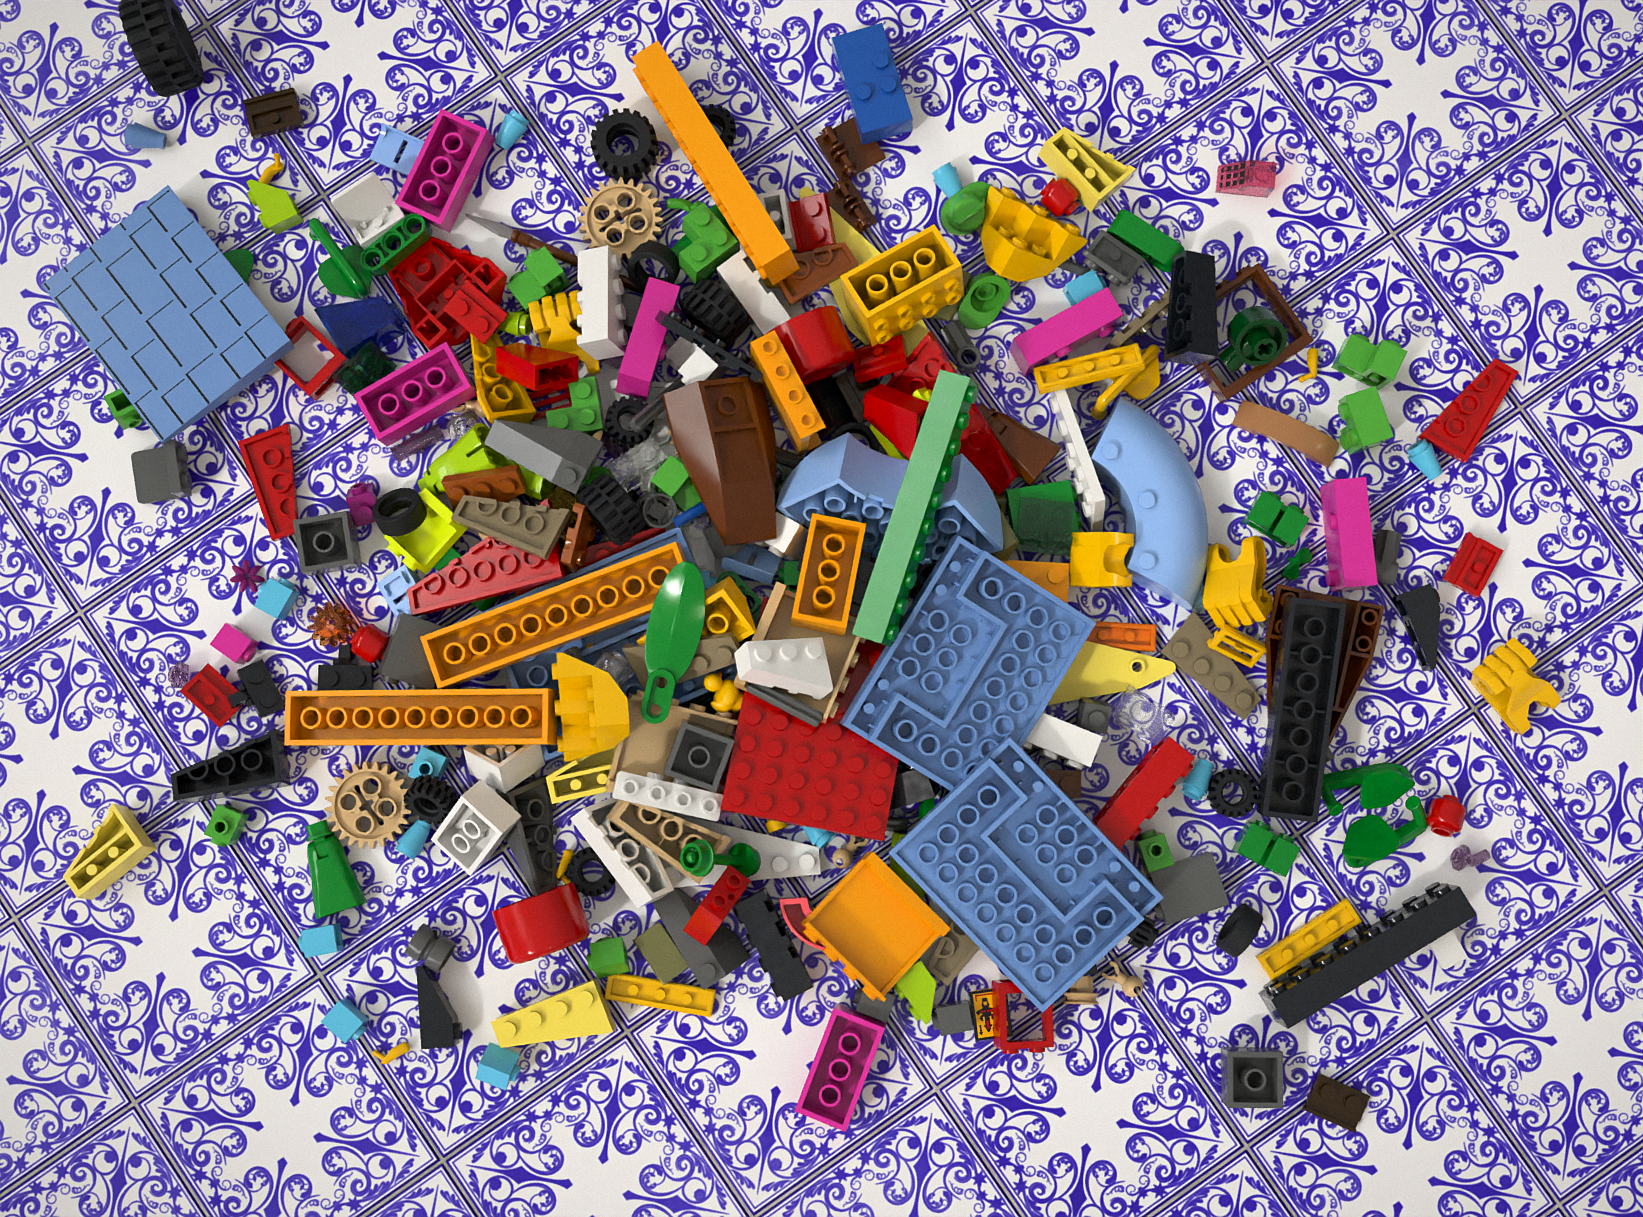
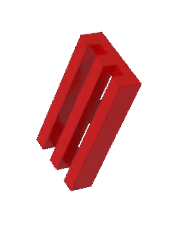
M569 384L529 393L528 396L532 401L561 391L566 392L532 403L535 409L567 399L569 402L535 413L530 422L547 418L546 411L572 407Z

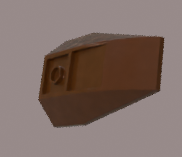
M748 376L697 381L663 394V402L674 447L724 546L775 540V430L763 384L760 382L756 383Z
M1277 584L1273 599V610L1270 613L1265 635L1267 717H1269L1284 596L1347 604L1329 732V747L1373 660L1385 606Z

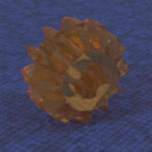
M325 602L324 610L316 606L315 611L318 615L308 616L310 620L314 621V624L307 626L308 630L315 631L311 636L312 640L320 639L321 646L325 647L329 643L333 648L337 647L338 640L341 643H346L347 639L344 634H353V631L347 628L348 625L354 624L353 619H346L351 613L350 610H342V604L339 603L332 606L330 602ZM329 620L335 621V623L332 624L335 626L333 630L327 629L326 627L329 626V624H327Z

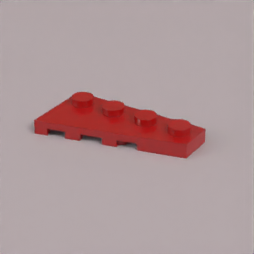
M1496 358L1492 360L1425 428L1418 438L1425 439L1427 443H1431L1437 449L1463 464L1466 463L1518 371Z
M284 424L237 442L271 540L274 542L295 535L293 520L299 519L291 428L289 424Z

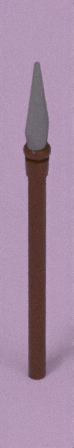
M470 214L465 215L496 235L510 239L514 244L518 243L521 246L532 249H541L545 246L554 258L578 267V256L535 239L533 236L523 231L521 232L518 228L513 229L502 223ZM619 274L623 287L644 295L643 291L633 285L630 278Z

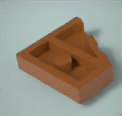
M575 503L572 511L576 512L578 516L574 528L568 527L566 542L560 560L566 571L577 573L579 565L582 566L584 564L589 541L592 542L596 535V525L586 506Z

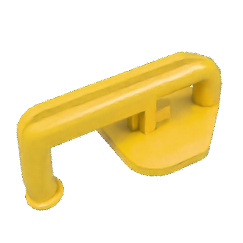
M1153 344L1145 350H1140L1145 370L1109 378L1113 383L1098 397L1095 406L1091 410L1094 419L1101 420L1105 418L1107 406L1122 391L1126 392L1133 399L1144 400L1158 388L1160 384L1158 362L1160 348L1158 345Z

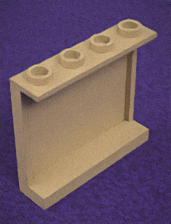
M776 581L751 641L823 638L834 690L821 700H817L803 693L793 694L788 692L787 689L776 686L774 688L822 712L824 715L821 722L826 724L828 717L834 718L839 703L835 702L838 692L844 693L850 678L845 676L849 667H855L860 653L856 652L858 643H865L866 639L852 634L857 618L850 615L848 616L844 636L790 626L796 593L786 590V585ZM737 673L734 686L747 691L749 682L739 680Z
M637 690V694L629 693L630 735L615 747L605 786L606 791L613 793L618 771L647 777V772L664 775L663 781L673 783L674 777L663 774L682 719L730 736L732 735L734 724L737 725L738 721L731 718L732 713L730 712L720 713L716 711L713 714L705 712V706L690 703L689 707L679 705L680 700L673 698L668 717L661 723L651 724L641 714L645 691ZM653 704L651 712L659 714L661 712L660 706ZM689 783V787L710 791Z

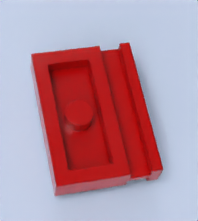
M822 192L801 198L798 201L788 202L798 254L836 244L826 193Z
M467 279L443 309L483 344L488 343L503 321L510 315L473 282Z
M902 334L891 337L889 341L883 344L878 343L873 347L869 344L855 349L856 358L853 364L858 384L909 368L906 341Z
M1468 532L1464 535L1441 580L1447 581L1452 586L1477 598L1484 589L1504 550Z
M209 663L180 690L187 699L219 728L244 705L231 708L227 700L228 696L238 692V690Z

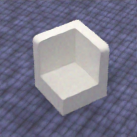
M1453 930L1425 946L1426 949L1433 951L1441 968L1445 970L1468 958Z

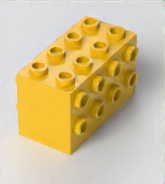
M935 224L840 276L846 306L872 347L878 343L883 344L889 341L894 334L900 331L909 330L919 320L934 316L939 309L946 305L957 303L964 296L962 265Z

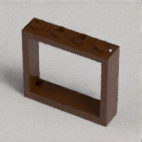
M1259 263L1251 268L1247 265L1235 273L1237 278L1231 282L1225 279L1216 286V303L1249 281H1252L1294 341L1285 347L1278 358L1268 364L1256 366L1227 387L1223 386L1206 361L1194 365L1221 404L1314 341Z

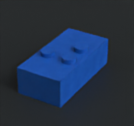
M882 23L832 37V52L862 145L912 131L913 118Z

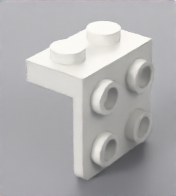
M370 172L331 198L332 205L349 226L364 250L405 217L375 172Z

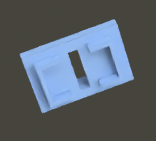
M381 123V132L369 159L408 176L425 141ZM406 141L408 143L397 164L395 163V161L404 142Z
M748 544L734 555L723 557L720 568L771 585L782 558L766 549ZM751 555H757L753 566L748 565Z
M405 564L376 583L396 619L399 612L411 615L408 597L398 604L396 599L407 593L408 588L421 581L416 571H412Z

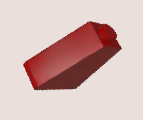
M518 342L496 347V373L533 391L578 382L579 356L576 354Z
M879 384L865 393L863 398V417L910 460L929 402Z

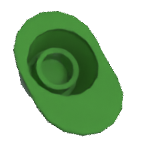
M973 182L951 196L941 209L940 219L943 227L949 233L956 236H965L981 227L985 218L987 195L991 185L985 182Z
M990 270L987 273H981L973 277L969 282L967 294L958 310V316L962 325L974 330L990 325L1010 296L1011 287L1008 281L1001 276H996Z

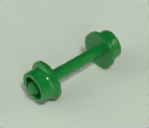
M698 839L684 846L680 854V862L684 870L696 877L708 875L714 865H727V867L730 865L748 878L759 870L761 857L759 852L747 843L733 845L728 854H715L714 847L709 841Z

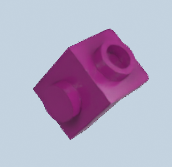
M365 482L356 483L347 491L346 501L356 527L375 522L372 516V508L377 499L374 493L375 486L373 482L368 484Z

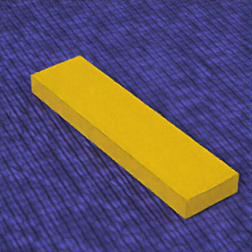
M1135 343L1033 368V373L1039 394L1042 395L1145 370V364L1139 345Z
M1344 898L1255 957L1269 979L1273 981L1360 924L1362 920L1349 900Z
M621 973L608 976L604 999L711 1017L716 989L707 988L703 990L700 986L672 981L663 985L659 979Z

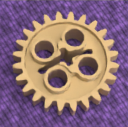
M622 177L619 178L618 184H614L613 180L609 178V186L605 187L602 182H599L600 190L598 192L593 188L590 189L592 198L584 196L583 199L587 206H579V210L585 215L579 216L577 219L579 223L584 224L578 229L580 233L586 234L582 238L584 243L591 242L589 249L608 245L616 254H619L622 263L623 257L627 256L629 260L634 250L640 244L648 241L658 242L654 235H662V230L657 227L664 224L663 218L657 217L663 213L662 208L656 207L659 204L658 198L650 199L653 195L651 189L643 192L644 185L642 182L635 187L632 178L628 184H624ZM628 198L633 201L629 207L619 206L623 199ZM601 211L609 212V216L605 220H599L596 217ZM621 217L625 223L620 224L617 218ZM636 221L645 222V226L641 230L632 229V225ZM606 228L604 232H600V229ZM619 233L622 235L619 242L612 243L609 241L612 234Z
M368 761L363 762L362 769L358 764H353V772L348 769L342 770L345 778H334L338 786L328 787L334 794L333 796L325 797V800L332 802V806L324 808V811L332 812L333 814L327 819V822L335 821L336 825L332 828V832L341 830L340 840L350 837L349 846L354 845L357 841L359 849H364L367 842L370 849L376 848L377 841L381 847L387 846L386 838L392 842L396 841L394 832L404 834L405 831L401 824L411 823L405 816L406 814H411L412 810H407V804H404L403 801L404 795L408 790L403 788L407 779L397 780L400 772L394 771L390 774V765H385L381 770L380 762H374L372 769ZM371 779H375L378 782V790L374 794L368 790V782ZM356 785L360 787L363 796L355 789ZM349 795H353L356 799V805L353 809H349L346 806V798ZM367 801H374V804L371 806L373 810H366ZM386 801H390L394 806V811L390 816L383 812V805ZM376 814L384 821L383 825H380ZM364 817H368L372 822L369 831H364L361 827V820Z

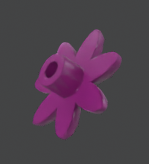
M246 559L243 561L242 568L237 565L232 566L233 571L237 575L233 576L230 581L232 583L240 582V592H244L247 586L253 592H257L256 583H263L265 581L263 577L256 575L260 570V566L257 565L250 569V564Z

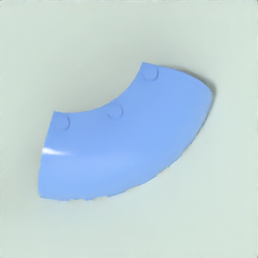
M1119 396L1089 455L1098 479L1108 490H1111L1119 503L1127 533H1134V546L1129 548L1124 564L1129 574H1133L1132 582L1187 610H1191L1201 588L1208 554V522L1200 485L1182 449L1163 426L1138 405Z
M848 432L821 445L795 467L779 493L776 508L789 519L808 528L810 527L812 513L865 523L866 528L861 551L872 553L871 557L877 559L909 460L890 457L872 450ZM962 453L954 456L951 465L952 475L950 480L945 483L942 492L943 502L941 507L936 510L933 519L935 522L934 529L931 535L927 537L925 543L926 553L924 559L919 562L921 564L932 563V560H938L953 535L962 537L989 554L1003 550L1004 540L1001 513L995 496L984 477Z

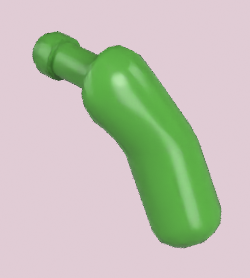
M669 198L666 201L668 209H682L689 213L702 204L701 201L692 203L682 198Z

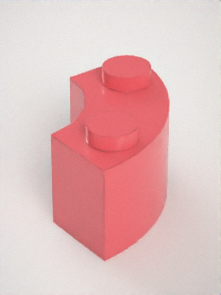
M807 896L780 898L782 915L791 931L809 946L824 950L825 947L818 940L813 943L803 933L806 928L801 922L812 911L809 907Z

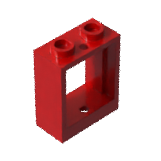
M301 315L299 318L291 320L284 332L294 345L309 331L334 356L308 383L281 358L274 363L308 396L317 401L353 363Z
M728 865L683 931L705 946L751 880Z
M1010 979L992 980L994 1047L1002 1050L1003 1054H1017L1019 1049L1028 1048L1029 1052L1042 1053L1045 1052V1048L1054 1047L1053 1004L1043 1013L1041 1012L1042 1038L1007 1040L1006 994L1023 992Z

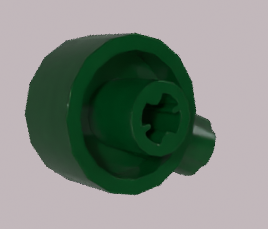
M1265 306L1245 308L1236 314L1229 323L1227 339L1230 345L1219 357L1232 372H1236L1244 364L1249 366L1268 364L1278 358L1285 349L1287 331L1273 310Z

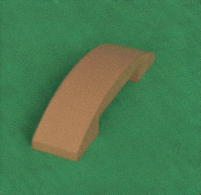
M1242 400L1231 424L1253 435L1260 434L1305 454V458L1327 468L1330 467L1340 444L1335 439L1304 422Z

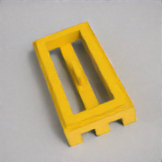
M1225 623L1220 625V631H1215L1213 634L1214 638H1209L1207 641L1209 648L1250 668L1266 652L1265 643ZM1220 641H1223V642H1225V643H1227V644L1233 646L1235 649H1237V650H1239V651H1241V652H1245V653H1247V654H1249V655H1251V656H1253V657L1250 658V657H1248V656H1246V655H1244V654H1242V653H1240V652H1238V651H1236V650H1234V649H1232V648H1230V647H1228V646H1226V645L1220 643Z

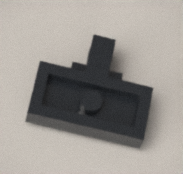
M339 645L338 659H333V665H318L317 691L373 690L374 666H359V659H353L352 645Z
M263 659L237 670L242 684L237 686L238 692L228 696L227 700L232 709L245 703L248 708L254 706L260 720L285 709V703Z

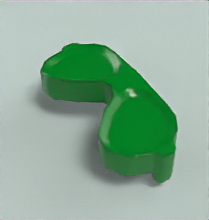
M1302 547L1294 558L1288 557L1287 561L1290 563L1285 567L1281 576L1286 579L1296 580L1299 577L1300 564L1312 561L1310 549Z

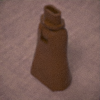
M982 403L978 407L1011 461L1018 476L1028 486H1031L1055 458L1062 446L1028 428L1011 416L1002 412H996L994 408L990 410Z

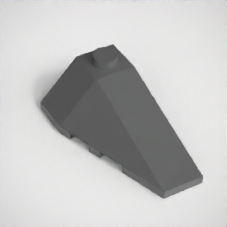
M495 419L484 444L546 480L574 494H578L583 490L604 442L578 430Z
M548 775L524 780L506 793L495 790L500 797L521 815L505 839L534 896H538L557 886V853L554 851L553 835H557V826H553V810H556V803L552 804L546 780Z
M679 887L673 888L672 892L651 903L702 989L705 990L749 960L751 956L737 934L722 923L705 946L684 932L683 929L699 907V904Z

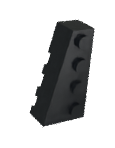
M1185 250L1173 256L1163 361L1193 366L1219 357L1215 256Z
M273 729L259 738L250 739L231 750L227 749L218 753L215 757L202 760L172 773L173 801L185 805L291 786L287 748L284 745L285 733Z
M766 887L737 901L734 905L736 908L734 909L735 915L740 924L744 923L748 931L746 937L753 949L757 948L761 956L758 958L762 970L764 973L769 972L773 979L770 985L777 998L781 996L785 1002L813 988L814 984Z

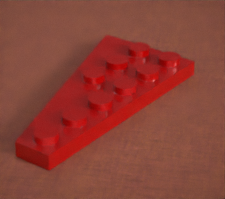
M931 330L909 355L907 360L909 368L897 371L886 386L913 396V392L920 388L926 387L933 391L939 370L958 373ZM974 403L969 411V424L963 430L960 438L961 448L958 455L962 453L984 477L989 487L1000 496L1016 479L1018 473L976 403Z

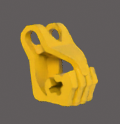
M580 290L570 292L569 298H567L565 292L555 295L556 301H553L552 296H545L541 298L542 305H540L539 301L528 303L532 326L535 333L538 334L542 348L576 354L585 363L588 373L591 375L600 374L599 360H595L577 345V336L582 335V329L577 325V315L582 314L581 307L577 302V293Z
M1072 532L1069 572L1071 574L1070 586L1081 588L1132 587L1133 574H1129L1124 560L1129 548L1134 546V533Z
M1257 535L1243 539L1241 554L1235 561L1231 559L1229 549L1225 545L1215 543L1208 546L1203 605L1217 628H1220L1222 623L1236 628L1242 624L1248 626L1252 625L1255 621L1262 622L1267 619L1269 613L1273 610V596L1269 595L1266 589H1262L1266 575L1267 558L1264 542Z
M1513 637L1505 644V647L1503 645L1499 646L1493 652V655H1488L1482 661V665L1480 664L1472 671L1470 681L1473 687L1497 712L1507 727L1513 732L1523 735L1531 728L1527 717L1529 705L1533 701H1537L1541 706L1555 709L1561 703V699L1549 682L1540 679L1530 669L1538 660L1528 648Z

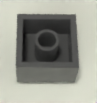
M342 511L293 520L301 573L314 576L362 567L356 524L351 513Z
M682 719L663 774L716 793L735 742L734 737Z
M1221 1047V1102L1228 1108H1283V1052L1275 1047Z

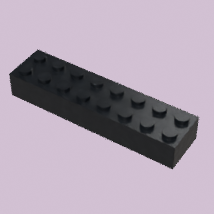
M1284 596L1256 811L1262 816L1318 822L1347 605L1345 603Z
M1439 882L1429 885L1425 888V894L1418 898L1412 896L1402 902L1403 907L1395 912L1393 910L1386 911L1379 916L1380 921L1373 925L1368 923L1356 930L1357 934L1350 939L1345 937L1336 941L1332 945L1333 949L1326 953L1324 951L1316 953L1310 957L1309 960L1311 962L1303 967L1301 965L1295 966L1286 972L1287 977L1280 981L1274 979L1263 986L1264 990L1258 994L1275 1022L1288 1029L1477 916L1460 886L1448 883L1440 884Z

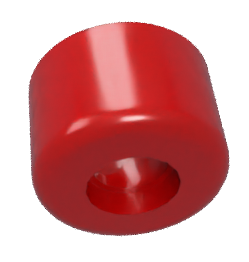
M824 306L808 311L778 325L766 333L768 334L775 330L804 387L812 381L835 375L848 367L856 358L855 348L835 306Z
M574 882L550 889L538 896L533 895L491 912L507 959L511 964L515 965L557 952L585 940L590 935V927Z

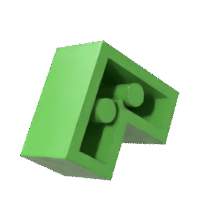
M704 202L683 217L682 231L693 243L679 253V266L696 285L700 279L706 278L717 267L737 253L738 241Z
M545 246L531 251L526 256L527 260L523 262L527 270L514 274L509 280L510 283L506 285L529 315L528 303L539 301L540 305H542L541 298L545 296H552L554 298L556 294L571 285L564 270Z
M1349 335L1343 341L1331 368L1370 387L1376 386L1378 391L1392 382L1408 351L1402 349L1401 345L1393 340H1382L1377 345H1374L1363 335Z
M595 376L578 379V382L569 383L572 407L546 411L548 426L578 430L590 436L599 430L606 434L599 384Z
M1376 386L1346 395L1338 401L1339 416L1342 420H1345L1347 425L1340 430L1341 435L1339 439L1342 448L1347 450L1348 455L1379 446L1394 437Z
M670 455L650 480L651 488L657 493L668 495L674 500L677 509L683 513L702 502L680 457L674 458Z

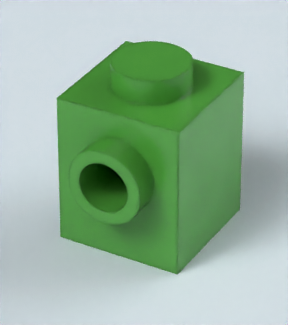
M121 389L103 396L115 420L123 430L135 428L144 421Z
M217 804L204 835L211 837L210 842L221 847L237 844L250 814L228 804Z
M1155 829L1139 834L1141 839L1134 842L1145 872L1150 873L1174 865L1164 833H1156Z
M604 937L598 939L595 943L589 944L591 953L587 954L589 970H594L598 979L630 972L627 947L622 937Z

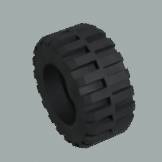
M121 0L118 10L123 30L126 33L128 43L142 73L155 93L162 97H170L200 86L205 79L202 63L191 33L174 0Z

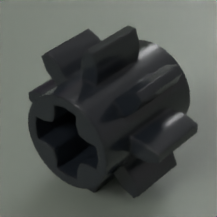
M1145 915L1143 916L1144 920L1127 935L1130 937L1128 943L1140 950L1143 945L1150 948L1159 932L1158 929L1154 928L1156 922Z

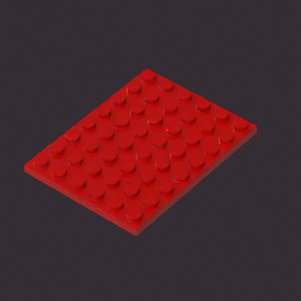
M763 597L758 624L769 598ZM849 614L850 616L857 618L858 616L854 614ZM867 639L865 643H858L856 652L860 653L855 667H849L845 676L850 679L845 692H838L835 702H838L839 706L834 718L828 717L826 724L821 722L818 727H814L761 698L744 691L720 810L883 842L899 759L839 722L886 646Z

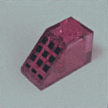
M1247 160L1219 165L1217 167L1215 193L1268 198L1275 188L1277 163Z

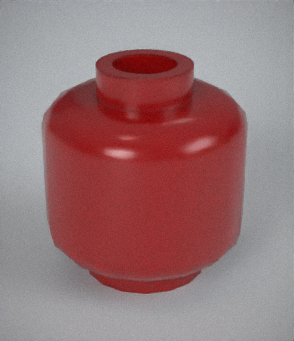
M1053 178L1040 192L1042 195L1041 204L1055 217H1061L1064 213L1069 216L1079 205L1076 202L1079 196L1078 190L1064 178L1057 180Z
M370 623L365 627L360 625L349 641L352 644L351 651L368 663H373L378 658L382 660L390 636L374 624Z
M1443 795L1442 798H1435L1432 800L1427 814L1428 826L1431 827L1433 833L1439 836L1452 837L1453 834L1461 831L1466 816V809L1455 796Z

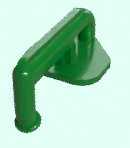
M312 218L309 221V236L312 240L319 241L330 255V258L322 262L318 268L319 279L329 293L333 295L366 300L370 293L372 274L361 264L360 256L364 250L356 245H349L341 250L320 220Z
M1383 762L1324 774L1321 797L1329 810V814L1336 816L1343 810V804L1338 803L1332 790L1361 785L1359 799L1361 806L1364 809H1376L1394 803L1415 786V781L1406 767Z
M1410 796L1406 800L1405 806L1412 812L1413 820L1395 831L1378 815H1367L1352 823L1348 827L1342 849L1346 864L1352 868L1368 866L1375 861L1389 856L1398 850L1400 846L1425 832L1428 823L1420 798L1418 796Z

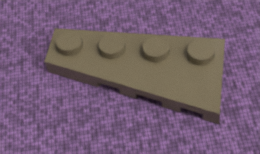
M1170 288L1161 296L1159 301L1156 300L1149 305L1140 318L1135 317L1122 332L1119 331L1114 335L1106 349L1110 350L1134 344L1131 339L1138 333L1143 336L1154 326L1151 323L1152 320L1157 316L1162 319L1167 315Z
M463 495L451 519L454 523L548 560L572 513L569 509L564 508L559 510L550 509L542 505H536L535 507L522 505L519 502L510 501V503L498 502L496 499Z
M1192 611L1159 653L1169 661H1172L1176 667L1238 717L1245 720L1261 698L1230 657L1208 647L1207 641L1209 638L1213 639L1214 636L1196 612Z
M734 633L701 636L697 651L689 668L676 684L735 664L734 653L740 648V645ZM625 644L622 649L645 691L649 677L645 663V644ZM664 677L658 678V686L666 687L667 680Z
M950 919L948 924L951 929L944 937L942 936L927 967L946 986L950 985L980 949L952 919Z

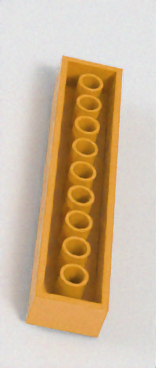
M654 42L631 57L636 65L632 70L663 118L671 134L675 137L683 153L690 161L693 169L700 177L708 193L712 196L723 217H725L762 279L768 278L772 285H775L800 269L788 244L660 42Z
M678 542L670 543L421 636L420 639L437 688L448 689L650 614L655 598L668 573L680 562L687 561L682 545Z
M543 688L286 691L284 745H557V716H555L554 700H557L558 690Z

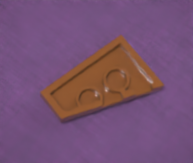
M845 242L815 248L813 251L799 254L793 253L800 269L776 284L792 307L839 279L843 274L858 267L859 264Z
M519 465L444 476L441 482L454 510L457 508L463 495L507 502L525 493L528 487Z

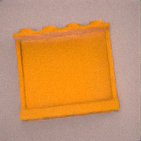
M775 330L750 342V364L763 373L759 382L763 384L765 395L797 455L802 456L820 447L822 442L817 432L826 428Z
M867 851L801 922L806 928L803 933L813 943L818 940L825 947L822 952L831 961L835 962L838 960L844 966L842 971L853 982L858 979L864 985L861 990L872 1001L877 998L882 1002L886 1000L884 996L932 943L939 936L944 937L951 929L872 851Z

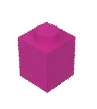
M225 623L210 643L212 647L238 664H244L252 660L257 652L256 647L259 644L258 641L230 623Z

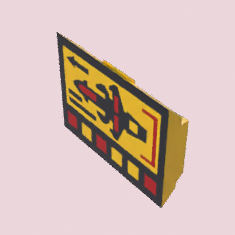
M992 988L969 992L975 1041L994 1039ZM1006 994L1007 1037L1013 1036L1008 996Z

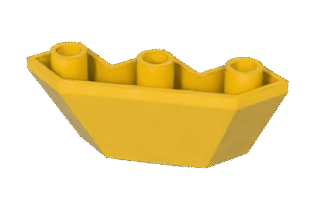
M990 186L985 207L981 242L986 264L999 276L1016 282L1047 276L1086 245L1088 240L1079 234L1081 229L1071 223H1062L1048 215L1049 211L1037 204L1032 206L1015 196L1016 192L1008 187L1002 186L999 189Z
M556 653L557 663H552L553 680H558L560 700H554L555 716H561L562 736H557L558 753L564 752V762H569L614 748L630 735L627 697L608 672L565 653Z

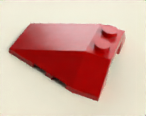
M430 236L423 245L388 272L396 293L404 306L403 310L408 316L412 332L429 350L436 348L444 342H447L450 346L460 345L470 336L468 330L443 310L455 293L464 285L466 279L473 282L498 305L501 303L507 281V275L490 259L486 257L481 258L468 250L453 247L450 243Z

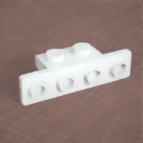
M623 771L617 772L612 797L615 799L707 820H719L723 799L722 794L689 787L688 782L677 778L673 779V783L663 781L664 775L647 772V777Z

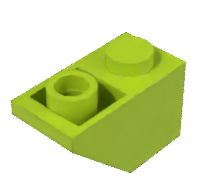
M252 179L246 181L250 188V191L247 192L248 197L254 206L258 205L261 211L258 217L265 229L269 228L278 235L304 222L294 199L287 191Z
M919 958L893 988L901 999L906 996L912 1006L908 1009L918 1022L922 1019L925 1024H928L931 1020L936 981Z

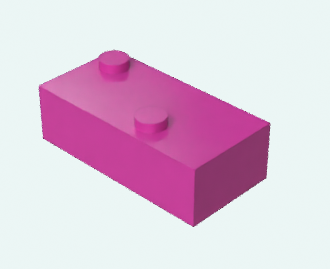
M440 109L395 204L404 212L418 214L427 223L450 233L495 138L487 129Z
M649 277L618 373L617 393L647 401L659 360H664L668 347L665 341L669 329L658 323L655 318L660 310L666 314L671 310L679 315L681 308L676 307L680 286Z
M1106 287L1014 337L1009 351L1025 377L1033 372V368L1062 358L1098 336L1101 339L1108 337L1116 331L1114 328L1124 314L1109 288Z
M444 342L354 394V397L377 440L388 447L477 396V390L455 350L447 342Z
M1366 477L1334 479L1320 487L1328 570L1325 574L1326 584L1330 586L1331 592L1363 590L1378 585Z
M836 1003L796 1105L795 1112L846 1132L887 1023Z

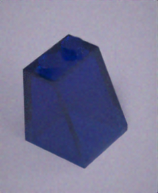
M383 297L320 306L314 309L341 353L355 365L408 332L404 325L408 320L400 308L393 301L388 303Z

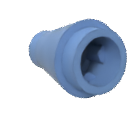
M137 122L127 124L125 144L131 145L132 149H165L167 134L160 133Z

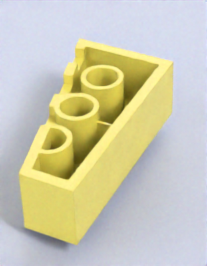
M597 977L491 1021L500 1048L612 1033L616 1029Z

